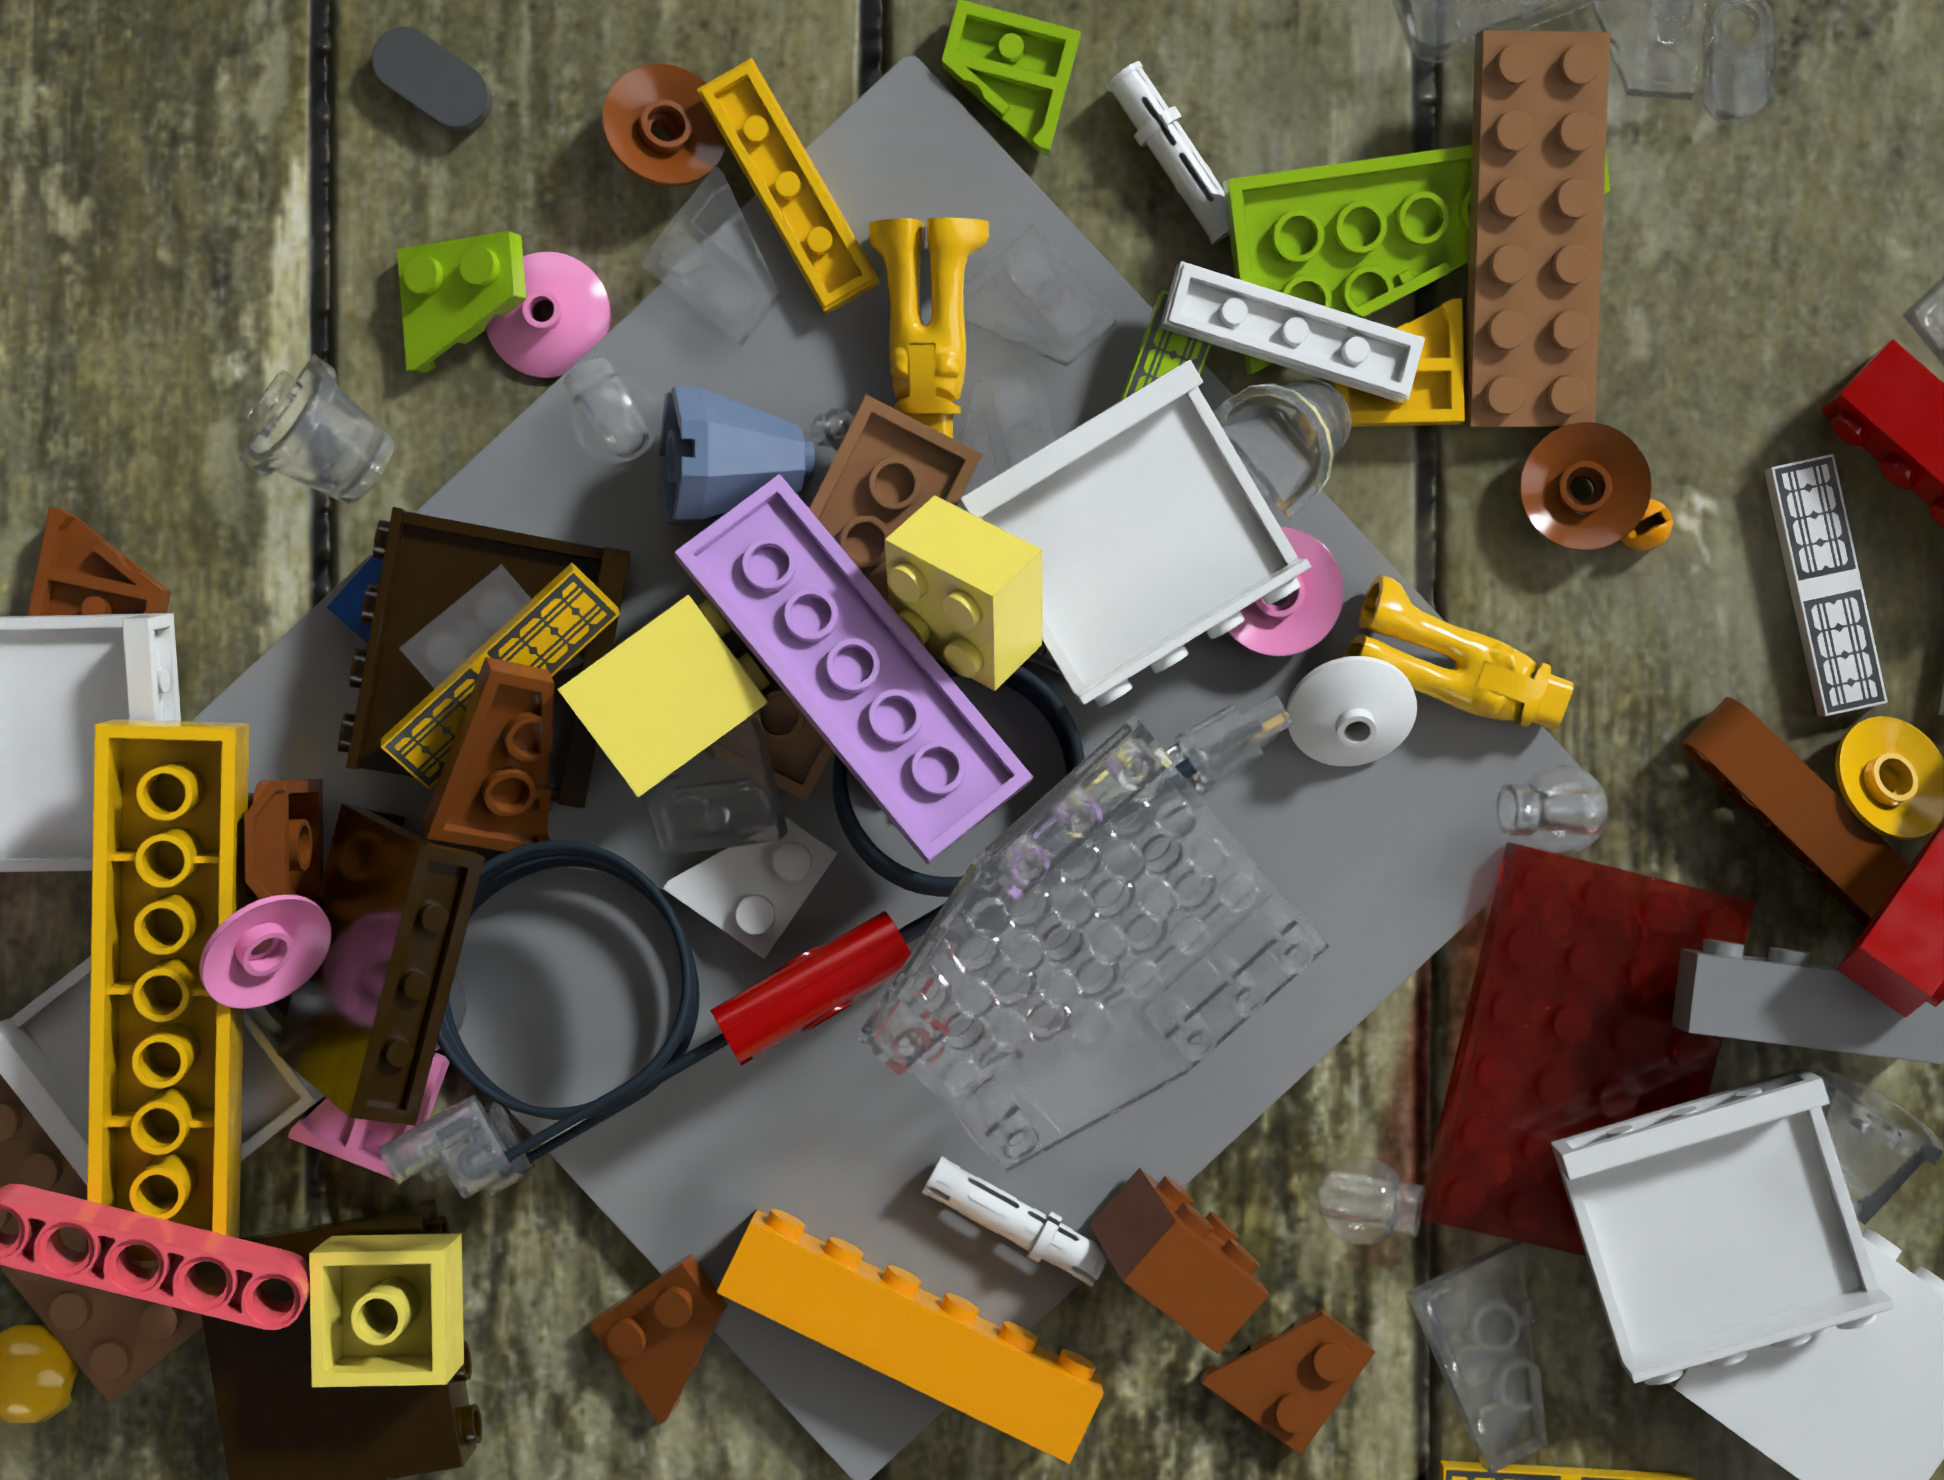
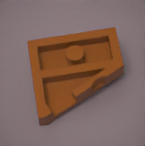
M1318 1309L1293 1322L1291 1328L1284 1333L1270 1334L1249 1345L1251 1350L1218 1367L1214 1363L1205 1368L1199 1378L1203 1385L1301 1455L1372 1358L1375 1350L1369 1343L1322 1309Z

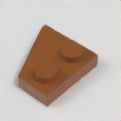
M49 506L28 616L167 613L171 595L169 589L72 512Z
M689 1254L599 1314L588 1325L659 1425L665 1422L677 1408L680 1402L679 1397L689 1377L696 1370L706 1350L705 1346L710 1336L718 1327L728 1307L723 1297L716 1293L717 1289L692 1254Z

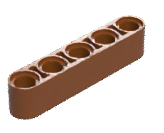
M1726 697L1681 743L1682 749L1708 777L1865 929L1905 873L1909 864L1875 831L1862 823L1848 805L1753 712L1735 699Z

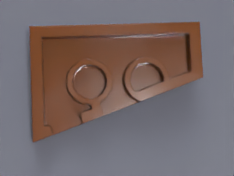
M485 657L422 822L426 839L505 852L531 843L550 841L547 833L548 810H551L552 789L549 785V754L553 752L555 683L549 670Z

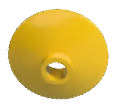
M1887 716L1865 719L1845 733L1837 748L1835 772L1841 794L1855 816L1871 830L1891 839L1913 840L1933 832L1944 818V759L1934 743L1913 725Z

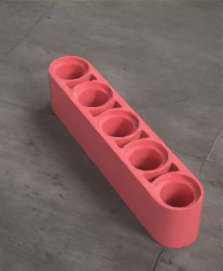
M8 1184L0 1187V1210L11 1213L19 1224V1234L8 1235L0 1231V1265L263 1330H279L288 1327L299 1317L309 1297V1263L302 1256L294 1252L24 1184ZM72 1227L80 1230L87 1237L89 1250L78 1252L69 1249L62 1242L60 1229ZM137 1244L149 1247L157 1256L158 1266L154 1268L137 1266L130 1259L128 1246ZM205 1261L219 1265L225 1272L227 1282L220 1285H210L203 1282L197 1275L195 1264ZM271 1278L281 1279L292 1287L295 1297L288 1301H275L265 1294L262 1282Z

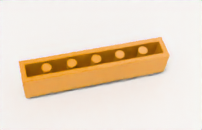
M756 1209L716 1293L1068 1464L1071 1463L1104 1394L1101 1376L1094 1373L1096 1366L1090 1360L1067 1349H1062L1059 1355L1036 1345L1038 1341L1036 1335L1013 1322L1003 1321L1001 1327L982 1319L978 1317L979 1308L960 1296L945 1293L943 1299L919 1288L922 1283L921 1280L900 1267L887 1265L885 1271L861 1260L864 1255L863 1252L847 1241L836 1237H829L827 1242L815 1238L803 1232L806 1225L787 1212L771 1209L769 1214H766Z

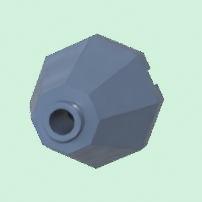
M673 387L671 389L672 392L665 394L659 436V456H666V472H659V489L666 524L692 525L723 516L778 474L784 478L795 493L802 490L803 480H811L813 478L815 469L814 444L812 441H805L801 426L703 388Z

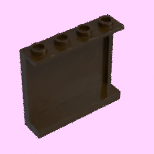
M392 507L390 521L379 520L373 545V558L383 560L379 586L368 584L363 600L361 622L372 624L367 650L356 649L351 667L349 686L360 689L356 714H344L339 734L338 751L348 753L346 768L355 770L363 768L414 777L380 747L381 738L571 563L588 577L618 607L620 612L630 551L610 547L598 548L407 512L402 508ZM619 616L552 676L555 685L553 752L549 754V785L552 789L551 801H557L560 805L578 808L585 807L596 740L557 689L613 650Z
M341 804L316 904L324 911L331 925L330 947L324 961L314 975L292 993L277 1055L349 1118L416 1126L485 857L476 852L433 844L404 829L405 817Z
M433 1199L423 1202L416 1209L239 1239L294 1252L302 1256L309 1263V1253L331 1236L450 1234L446 1217L443 1215L438 1216L436 1202ZM205 1261L195 1264L197 1275L203 1282L210 1285H220L227 1282L225 1272L219 1265ZM271 1278L262 1282L265 1294L275 1301H288L295 1297L292 1287L281 1279ZM310 1294L299 1317L288 1327L279 1330H263L202 1315L229 1480H388L463 1467L477 1448L476 1444L481 1442L482 1419L477 1404H469L466 1380H470L472 1373L471 1354L466 1341H464V1364L446 1385L312 1387Z

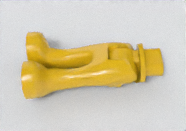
M950 217L927 219L932 298L931 320L927 325L922 321L920 301L921 253L926 240V223L912 218L884 219L869 222L871 245L884 258L887 270L890 303L889 364L892 388L897 399L894 409L953 438V415L961 414V406L951 401H957L961 397L966 367L963 297L965 266L969 255L987 245L989 240V221Z
M1383 574L1375 578L1367 591L1359 613V627L1373 633L1394 637L1400 641L1433 650L1454 660L1455 667L1448 669L1432 664L1364 634H1359L1352 639L1343 657L1368 656L1389 662L1405 674L1414 691L1431 696L1476 716L1499 721H1515L1516 725L1524 728L1529 727L1532 722L1552 730H1556L1559 727L1573 692V682L1552 675L1549 664L1541 662L1536 664L1526 654L1502 641L1457 627L1423 612L1411 603L1404 588L1395 579Z

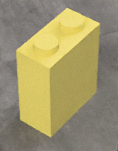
M688 594L557 689L637 797L643 795L768 703L760 691L770 685V682L748 652L738 659L731 653L721 639L731 629L708 599L697 606Z

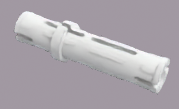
M1140 61L1134 62L1107 82L1106 87L1110 92L1112 91L1138 130L1134 137L1141 148L1148 145L1178 193L1209 236L1211 244H1216L1229 235L1224 190L1180 126L1179 122L1183 117L1175 106L1168 108L1144 72Z
M943 1156L938 1160L922 1190L924 1195H928L948 1205L960 1214L1027 1250V1257L1037 1263L1043 1259L1072 1274V1276L1090 1287L1095 1284L1109 1258L1100 1244L1062 1224V1217L1052 1211L1046 1215L1017 1200L1016 1197L963 1170L960 1166Z

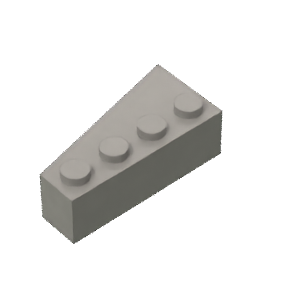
M1703 939L1702 951L1681 948L1672 1026L1685 1032L1944 1065V1000L1937 1007L1925 1002L1905 1018L1836 970L1845 956L1835 955L1834 965L1809 963V952L1769 947L1768 958L1743 955V944Z

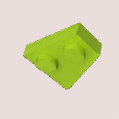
M957 0L942 57V68L1039 154L1049 156L1079 46L1081 31L977 3Z
M504 231L397 249L406 371L417 374L429 373L437 367L434 362L437 357L457 342L466 345L485 331L487 324L493 318L505 316L527 299L522 235L511 231Z

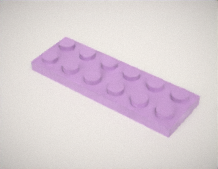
M780 474L675 551V560L927 865L1031 783L1033 776Z

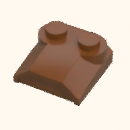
M323 779L260 780L256 785L254 793H248V811L244 814L246 892L249 896H255L256 901L275 895H298L316 903L324 873Z

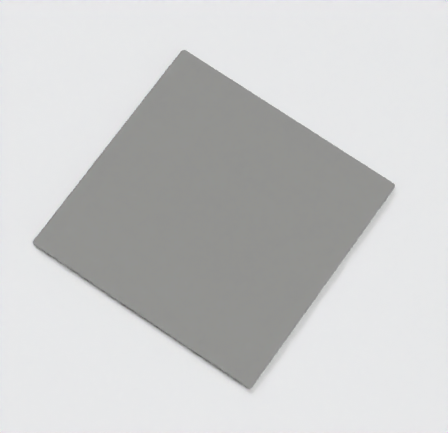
M910 55L902 58L805 148L821 179L880 279V285L825 316L758 197L755 195L415 513L598 548L610 547L630 551L613 649L688 594L697 606L707 600V597L675 560V551L722 516L692 525L666 524L659 489V472H666V456H659V436L665 394L672 392L671 389L673 387L703 388L801 426L805 441H812L814 444L815 469L813 478L811 480H803L802 490L796 494L810 508L865 395L894 408L897 402L892 388L889 364L890 303L886 264L884 258L871 245L869 238V222L876 220L912 218L926 223V240L921 253L922 271L920 281L922 321L926 325L930 322L932 314L927 219L950 217L989 221V240L987 245L969 255L965 266L963 288L966 332L965 377L960 399L951 401L961 406V414L953 415V439L983 454L962 497L1117 404L1153 311L1152 307L916 56ZM1205 364L1200 374L1204 383L1198 387L1279 526L1301 530L1315 537L1330 551L1339 566L1343 579L1344 596L1340 614L1333 628L1313 647L1288 656L1259 654L1239 644L1228 632L1217 638L1210 639L1205 631L1184 644L1189 653L1186 657L1158 673H1154L1150 665L1128 678L1133 687L1131 690L1102 707H1098L1094 699L1085 705L1078 702L1062 675L1028 660L1021 666L1037 675L1054 690L1073 717L1072 719L1081 737L1085 756V783L1082 800L1072 824L1256 719L1262 725L1280 714L1284 723L1270 735L1240 752L1237 749L1054 854L1016 882L908 943L907 946L914 959V963L910 964L911 969L855 1000L851 1006L806 1032L801 1031L742 1066L728 1044L662 1082L641 1100L550 1151L549 1154L660 1273L689 1254H692L718 1290L756 1209L766 1214H769L771 1209H778L801 1220L806 1225L803 1232L827 1242L829 1237H836L856 1246L864 1254L861 1260L885 1271L887 1265H894L912 1273L922 1282L919 1288L943 1299L945 1293H952L968 1300L979 1308L978 1317L999 1327H1001L1003 1321H1009L1030 1331L1082 1281L1043 1259L1039 1263L1027 1257L1028 1251L1011 1240L996 1234L948 1205L928 1195H924L922 1190L941 1156L1046 1215L1050 1211L1062 1217V1224L1100 1244L1089 1226L1090 1223L1139 1167L1157 1182H1160L1166 1175L1182 1188L1187 1185L1599 800L1601 794L1599 786L1543 726L1532 722L1529 727L1524 728L1516 725L1515 721H1499L1476 716L1417 691H1414L1417 700V715L1409 735L1396 749L1378 760L1357 766H1333L1310 758L1296 746L1290 735L1286 719L1288 701L1294 688L1304 676L1316 667L1331 660L1342 658L1350 642L1357 635L1364 634L1383 641L1389 646L1411 656L1444 668L1452 669L1455 667V664L1451 658L1433 650L1400 641L1394 637L1373 633L1359 627V613L1364 598L1372 582L1380 574L1391 577L1399 582L1415 607L1442 621L1444 620ZM373 552L191 721L250 723L248 793H254L256 785L260 780L323 779L324 869L341 804L405 817L403 828L426 839L422 822L437 786L436 783L428 790L415 777L363 768L356 770L346 768L348 753L338 751V740L344 714H356L360 691L358 688L349 686L354 654L357 648L367 650L368 643L327 609V606L370 560ZM1286 597L1280 599L1272 605L1283 604ZM727 623L731 631L721 639L734 657H736L743 641ZM950 677L1030 772L1033 779L1030 784L929 865L924 862L847 768L849 797L861 827L884 854L900 865L922 874L939 877L972 875L990 870L1015 858L1039 844L1052 830L1061 812L1066 793V765L1062 748L1053 728L1040 710L1023 695L1004 684L996 691H993L971 678ZM1353 722V723L1349 724L1348 726L1356 725V724H1359V723H1361V722ZM596 742L585 807L578 808L560 805L557 801H551V810H548L547 829L550 840L588 843L609 850L626 859L655 884L674 911L692 950L699 980L698 1018L686 1053L722 1033L710 1012L711 1009L769 977L775 970L815 947L827 944L883 911L889 914L899 930L954 898L928 896L905 890L878 875L860 858L843 832L835 809L832 791L834 752L808 802L704 750L643 795L637 797ZM788 816L839 853L768 956L763 959L668 893L663 887L668 880L781 818ZM426 839L436 845L476 852L485 857L484 863L505 853V851ZM556 867L538 871L508 884L488 898L469 919L455 972L464 988L467 1007L462 1027L458 1033L474 1062L493 1083L509 1095L532 1106L547 1108L571 1107L592 1102L621 1086L639 1073L655 1057L666 1042L678 1014L682 993L680 955L672 929L663 915L641 892L630 884L608 873L585 867ZM508 1109L532 1136L560 1121L535 1117ZM583 1119V1120L579 1121L578 1123L572 1125L571 1127L565 1129L564 1131L560 1132L559 1134H557V1135L553 1136L552 1138L546 1140L545 1142L541 1143V1145H543L544 1143H546V1142L550 1141L551 1139L557 1137L558 1135L564 1133L565 1131L571 1129L572 1127L578 1125L579 1123L583 1122V1121L586 1120V1119ZM722 1296L728 1307L715 1330L716 1334L852 1480H870L948 1407V1405Z

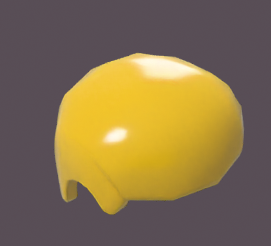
M15 1325L0 1332V1419L7 1423L45 1422L67 1408L72 1401L71 1391L79 1366L45 1325Z

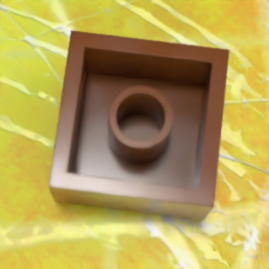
M1139 1167L1089 1226L1125 1284L1218 1354L1270 1295L1254 1273L1260 1264L1244 1247L1236 1242L1240 1238L1239 1235L1223 1219L1212 1211L1206 1217L1202 1216L1191 1206L1194 1203L1193 1198L1174 1180L1165 1175L1160 1182H1157Z

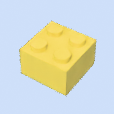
M936 495L884 540L889 605L933 658L948 665L955 673L965 678H971L996 691L1042 646V549Z
M462 1233L331 1236L309 1253L312 1387L446 1385L464 1364Z

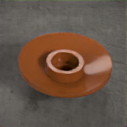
M669 64L642 65L623 74L610 88L603 104L601 117L603 135L615 159L634 176L648 183L660 186L678 187L690 185L709 175L720 163L727 144L696 90L707 83L694 73ZM654 128L666 130L670 134L672 141L658 139L651 133V130Z
M1581 422L1554 430L1533 448L1524 463L1519 490L1522 507L1529 522L1544 538L1563 548L1590 551L1613 545L1635 529L1648 508L1652 482L1646 458L1632 439L1608 425ZM1584 478L1591 482L1593 495L1589 500L1580 501L1572 495L1570 487L1573 480Z

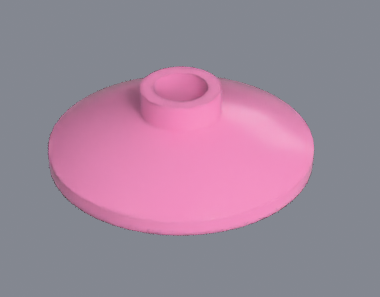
M538 252L523 256L527 299L505 316L493 318L487 324L486 332L498 355L515 370L536 378L555 379L560 378L609 332L611 307L603 284L588 266L565 254ZM540 301H551L554 305L552 317L544 322L536 321L533 317L535 305Z
M1280 527L1299 559L1307 558L1312 566L1296 576L1301 586L1287 595L1284 603L1281 605H1266L1261 597L1240 610L1245 620L1228 631L1239 644L1259 654L1288 656L1313 647L1333 628L1342 608L1344 596L1343 579L1335 558L1315 537L1294 528Z
M298 895L266 897L241 908L215 930L204 947L199 966L200 978L204 988L215 1001L227 1007L239 1009L265 1006L290 995L314 975L328 953L331 943V925L328 917L315 902Z

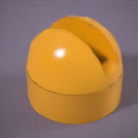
M1650 499L1648 508L1641 521L1656 513L1661 524L1650 528L1638 536L1635 530H1633L1621 541L1629 548L1638 551L1659 547L1671 534L1673 527L1671 512L1663 503Z

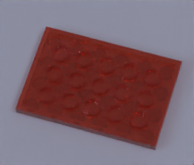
M1507 842L1417 1215L1425 1221L1586 1256L1550 1142L1709 1095L1723 1037L1688 1033L1672 1026L1681 948L1702 951L1703 939L1732 942L1745 946L1755 902Z

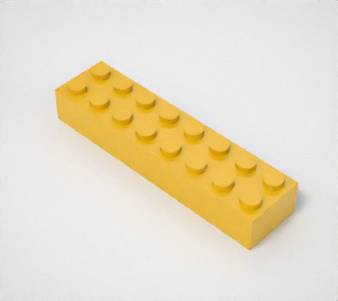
M112 719L95 724L87 1200L239 1238L244 1009L227 1007L215 1001L201 982L199 966L204 947L215 930L232 914L246 906L244 814L248 811L250 723ZM88 1240L86 1245V1251L89 1250ZM137 1244L128 1246V1253L132 1261H158L156 1254L149 1247Z

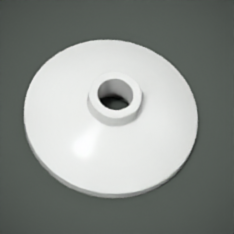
M1368 656L1342 657L1316 667L1297 684L1287 705V725L1296 746L1310 758L1333 766L1363 765L1386 756L1405 740L1416 719L1417 700L1408 678L1391 663ZM1353 722H1361V723L1356 724V725L1348 726L1349 724H1351V723H1353Z

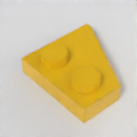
M1452 298L1427 314L1395 328L1425 338L1410 396L1407 401L1399 403L1332 382L1333 427L1460 425L1465 421L1462 298Z

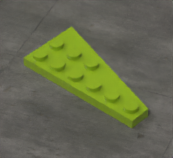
M1472 145L1231 178L1223 181L1235 278L1363 318L1451 273L1453 270L1468 263ZM1607 151L1605 159L1604 194L1610 192ZM1244 354L1247 374H1253L1272 364L1271 362Z

